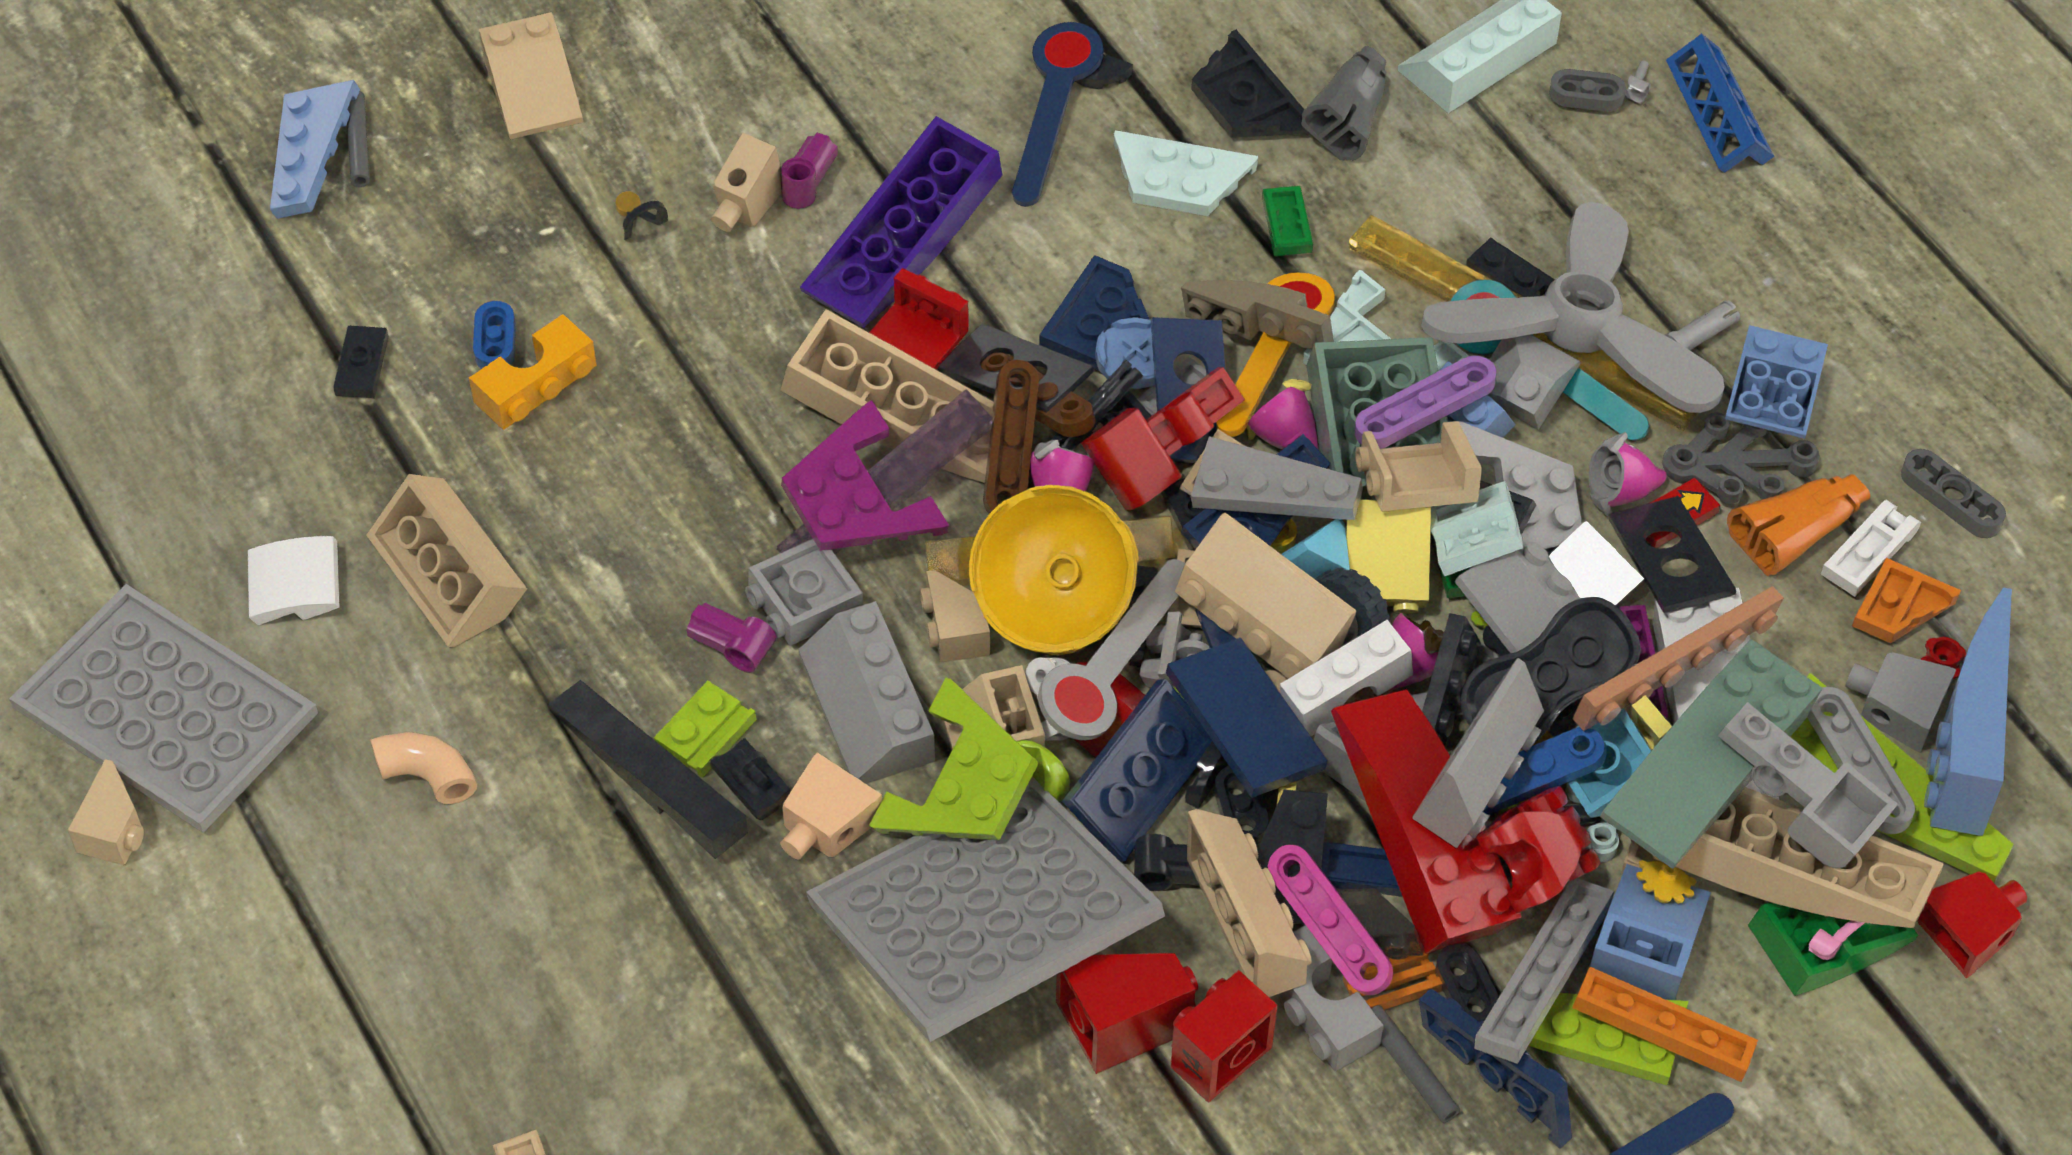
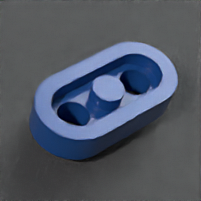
M490 301L481 305L475 312L473 351L476 364L480 369L500 356L510 365L514 361L516 322L513 309L505 302Z

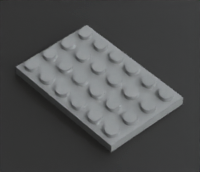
M127 584L9 698L15 710L102 766L105 759L113 761L123 781L202 833L211 826L318 714L315 703Z

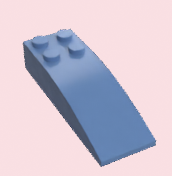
M2003 588L1984 615L1970 643L1944 720L1939 724L1936 737L1937 748L1936 750H1930L1926 774L1933 775V782H1929L1927 785L1924 807L1931 808V827L1983 836L2004 779L2012 589Z

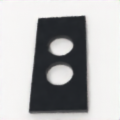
M983 323L960 343L937 368L939 372L995 394L996 378L1000 370L987 371L981 368L982 361L993 353L1010 354L1014 356L1013 360H1024L1033 365V367H1043L1047 369V373L1039 380V384L1052 382L1058 387V392L1054 397L1048 400L1037 399L1036 409L1046 413L1071 391L1073 392L1094 372L1093 367L1089 364ZM1010 382V385H1011L1013 388H1015V389H1021V388H1022V385H1014V384H1012V383Z
M1679 496L1608 514L1609 522L1644 578L1663 613L1736 595V587ZM1659 531H1669L1681 538L1676 545L1669 548H1655L1645 542V539L1650 534ZM1675 559L1690 560L1698 566L1694 573L1682 577L1668 575L1662 570L1664 564Z

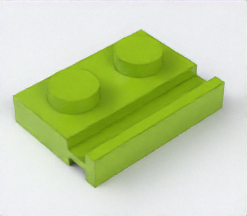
M707 680L656 734L654 740L686 767L689 768L690 766L696 770L698 775L703 778L712 769L710 760L725 754L756 721V711L752 708L748 710L741 705V701Z

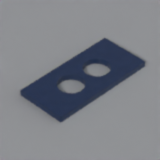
M1158 317L1151 319L1157 411H1159L1194 385L1181 381L1175 374L1173 364L1178 356L1190 354L1199 358L1205 366L1206 375L1217 367H1224L1225 369L1222 321ZM1216 422L1213 423L1214 427L1203 437L1191 444L1182 446L1170 455L1173 462L1196 463L1205 450L1209 436L1213 437L1217 431Z

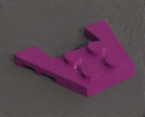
M872 400L864 404L782 477L781 486L820 551L872 544L873 540L898 537L899 541L908 540L910 535L932 533V536H941L948 533L949 524L931 496L898 511H892L857 455V450L889 437V427Z

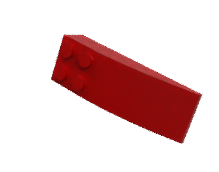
M1408 690L1334 707L1330 710L1424 953L1427 954L1452 944H1462L1499 933L1522 918L1521 913L1516 914L1506 897L1511 888L1496 853L1484 855L1477 838H1473L1469 834L1465 836L1456 848L1412 818L1449 760L1450 755ZM1484 824V826L1482 827V829L1479 831V833L1486 828L1485 824Z

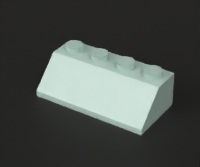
M1500 0L1399 64L1398 71L1447 113H1450L1557 43L1562 12L1547 0Z

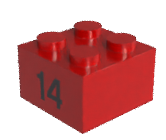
M1240 970L1227 980L1225 978L1217 980L1206 993L1204 1000L1195 1007L1192 1005L1187 1006L1175 1018L1171 1045V1068L1209 1103L1272 1048L1278 1005Z

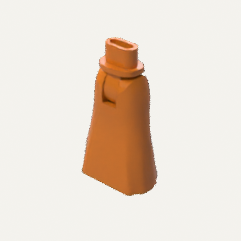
M1854 474L1844 478L1834 476L1829 480L1827 478L1813 480L1783 494L1732 509L1727 517L1729 534L1766 576L1776 575L1798 559L1817 541L1842 525L1851 514L1857 512L1860 504L1870 499V492Z

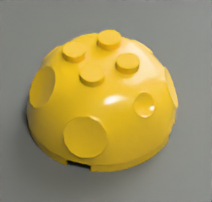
M1037 486L1004 500L984 520L971 549L969 560L970 585L984 615L983 617L1001 636L1015 645L1034 652H1042L1049 655H1065L1084 649L1087 645L1100 640L1115 627L1127 610L1135 590L1139 557L1137 546L1129 527L1109 505L1099 498L1071 486Z

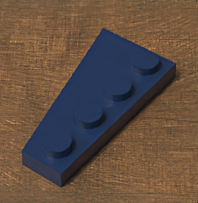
M1432 988L1419 998L1423 1028L1464 1064L1473 1060L1478 1072L1484 1079L1483 1081L1496 1093L1502 1088L1508 1091L1519 1104L1517 1111L1530 1123L1536 1118L1544 1123L1552 1131L1548 1139L1559 1149L1572 1139L1567 1083L1560 1073L1552 1068L1546 1069L1531 1058L1526 1050L1517 1064L1474 1049L1476 1034L1484 1021H1477L1464 1012L1457 1001L1450 997L1444 998Z

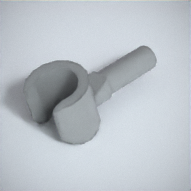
M1641 61L1636 74L1629 77V87L1625 93L1626 98L1638 104L1644 102L1651 88V84L1643 81L1649 66L1647 61Z

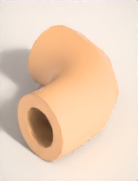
M405 732L384 735L370 740L382 780L405 774L420 776L429 782L435 798L443 804H454L464 801L477 790L474 774L460 752L438 737Z

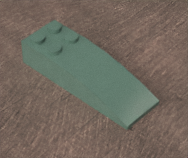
M1750 639L1657 743L1602 811L1600 817L1674 869L1752 781L1751 772L1754 765L1718 737L1724 727L1748 702L1790 737L1806 720L1823 688Z

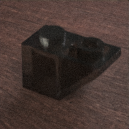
M1375 888L1336 889L1388 958L1400 960L1408 956H1423L1424 947L1415 925Z

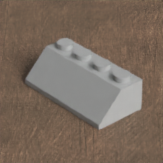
M1525 542L1522 549L1475 565L1461 574L1455 581L1510 653L1517 652L1535 641L1561 608L1581 598L1573 589L1571 581L1561 574L1549 559L1547 551L1536 542Z
M877 602L836 613L798 650L848 773L867 784L935 762L933 730Z
M1517 658L1485 701L1412 817L1456 848L1467 834L1473 838L1477 836L1489 817L1482 812L1487 805L1493 809L1507 788L1500 783L1503 777L1510 780L1524 760L1523 757L1518 755V752L1521 748L1527 752L1541 732L1535 725L1544 709L1525 662Z

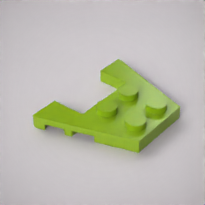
M945 677L928 711L936 718L963 728L949 758L924 805H917L886 791L869 826L881 834L907 832L916 836H922L925 833L942 834L951 838L1000 840L1039 762L953 680Z

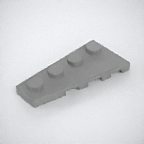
M1209 436L1192 490L1191 501L1193 508L1355 520L1363 487L1362 480L1359 477Z

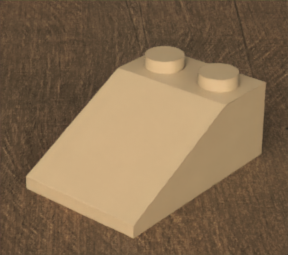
M552 12L479 29L484 62L510 139L583 122L564 48Z

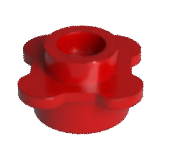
M1949 637L1928 639L1925 644L1927 652L1921 660L1956 669L1952 680L1957 679L1961 671L1959 665L1961 661L1965 660L1966 650L1956 640Z

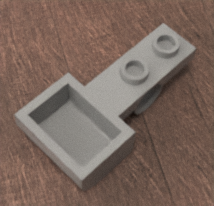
M1748 702L1718 735V737L1754 765L1751 772L1752 779L1762 792L1774 797L1788 793L1804 806V810L1788 827V834L1814 857L1829 867H1845L1898 805L1846 761L1836 773H1833Z

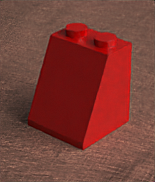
M1175 953L1092 955L1056 975V1003L1096 1074L1172 1041L1175 1018L1187 1006H1196L1195 992L1199 989L1193 971L1189 966L1183 967Z

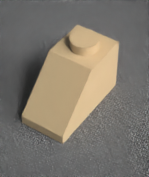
M105 759L68 832L77 853L125 866L131 852L136 851L140 847L144 829L141 826L135 807L114 762Z

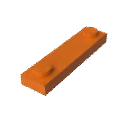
M1589 967L1572 1007L1739 1082H1742L1758 1042L1753 1037L1592 967Z

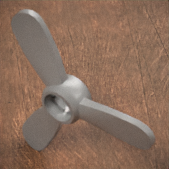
M1583 203L1575 210L1571 219L1566 244V273L1559 276L1549 285L1545 296L1439 302L1429 305L1423 313L1421 327L1424 332L1432 338L1445 343L1483 342L1544 333L1553 343L1574 352L1591 353L1603 350L1636 381L1671 405L1686 412L1702 413L1713 409L1719 404L1724 392L1723 376L1713 365L1675 340L1622 314V299L1612 281L1619 270L1629 230L1627 222L1621 214L1601 203Z

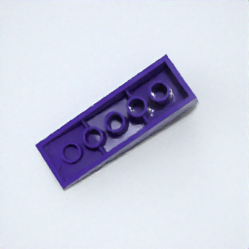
M935 116L802 283L800 290L864 328L894 301V277L902 268L916 275L921 274L952 240L1003 175L999 151Z

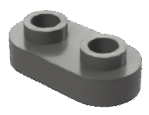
M1575 69L1557 71L1551 78L1549 89L1551 99L1561 106L1599 111L1618 109L1623 104L1626 93L1624 81L1614 74Z

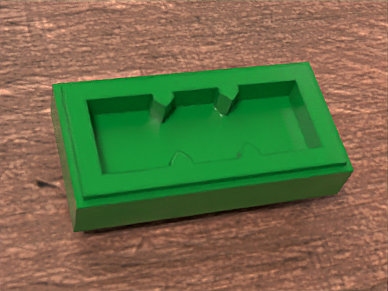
M1301 186L1263 189L1262 201L1274 256L1312 253L1313 240Z

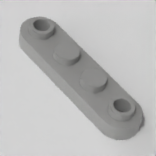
M1823 687L1807 716L1838 769L1846 761L1898 804L1891 812L1896 817L1888 816L1879 826L1878 830L1888 834H1897L1905 831L1910 826L1915 812L1912 798L1850 697L1838 688ZM1822 712H1830L1834 716H1826Z

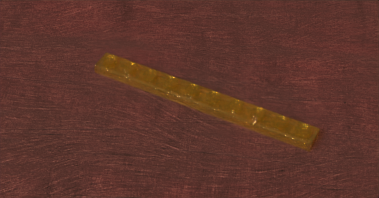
M1370 215L1350 237L1349 249L1446 302L1451 301L1454 294L1470 282L1491 280L1373 215ZM1511 291L1516 296V298L1522 297L1519 294ZM1544 333L1532 334L1545 343L1579 360L1581 364L1578 368L1617 396L1683 432L1698 414L1676 408L1632 378L1603 350L1591 353L1574 352L1553 343Z

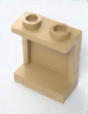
M1459 421L1442 423L1441 442L1435 444L1380 449L1372 431L1363 432L1362 445L1357 447L1355 452L1356 466L1359 472H1364L1367 491L1370 496H1375L1381 511L1478 502L1482 467Z

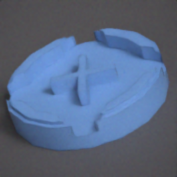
M1135 317L1121 319L1112 323L1110 329L1106 330L1105 333L1103 330L1098 336L1095 359L1099 371L1106 379L1126 359L1132 364V368L1136 367L1143 375V378L1132 387L1133 389L1155 385L1151 320Z

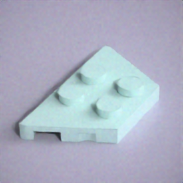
M1116 130L1114 133L1115 150L1118 149L1121 158V169L1124 178L1128 180V190L1133 203L1208 216L1219 206V202L1223 198L1229 197L1238 188V181L1248 172L1253 174L1257 169L1258 156Z

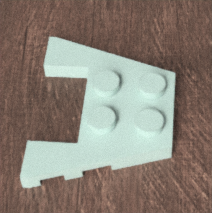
M1362 270L1356 272L1352 278V284L1346 293L1343 292L1337 301L1336 309L1330 316L1334 342L1391 339L1363 317L1364 314L1384 300L1386 289ZM1440 341L1434 345L1438 370L1448 360L1454 364L1463 358L1469 357L1453 343ZM1309 348L1304 352L1303 363L1307 365L1312 351Z

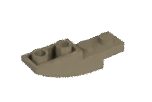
M1236 280L1187 282L1181 287L1186 317L1199 320L1222 321V330L1227 333L1251 340L1259 331H1262L1270 336L1279 337L1311 350L1314 343L1334 342L1330 315L1307 308L1306 295L1304 293L1265 283Z

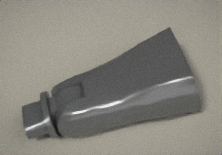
M1364 46L1361 51L1356 52L1352 58L1346 61L1302 113V126L1342 161H1354L1365 152L1371 134L1374 115L1385 90L1386 70L1384 68L1386 60L1370 46Z

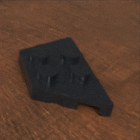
M1237 29L1231 31L1225 46L1220 51L1216 50L1209 58L1208 64L1201 68L1192 78L1191 90L1231 138L1310 134L1301 124L1302 113L1305 109Z

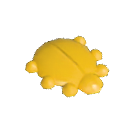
M1639 861V867L1643 872H1637L1636 877L1639 881L1645 880L1646 883H1643V890L1645 892H1654V898L1660 903H1669L1671 899H1674L1676 903H1683L1685 900L1683 894L1687 898L1694 896V891L1690 887L1694 886L1697 881L1695 878L1688 876L1682 869L1677 867L1672 869L1661 861Z

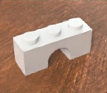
M1386 620L1280 683L1281 695L1309 735L1313 736L1320 724L1334 722L1330 710L1344 705L1347 699L1357 691L1370 686L1374 693L1379 696L1412 676L1411 649L1390 622Z

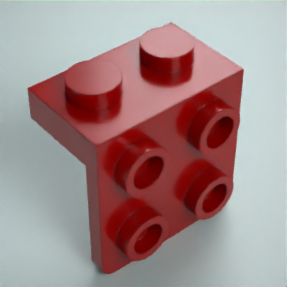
M902 268L894 277L895 303L869 333L936 370L969 331L968 301L963 299L958 293L948 291L930 282L925 276L916 275Z

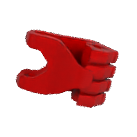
M1560 786L1549 788L1501 813L1491 825L1476 836L1484 855L1496 853L1509 866L1512 875V888L1506 897L1516 914L1546 902L1557 895L1565 887L1568 880L1572 881L1589 873L1601 864L1593 848L1585 849L1592 843L1587 830L1581 827V820L1573 806L1563 807L1568 803V799Z

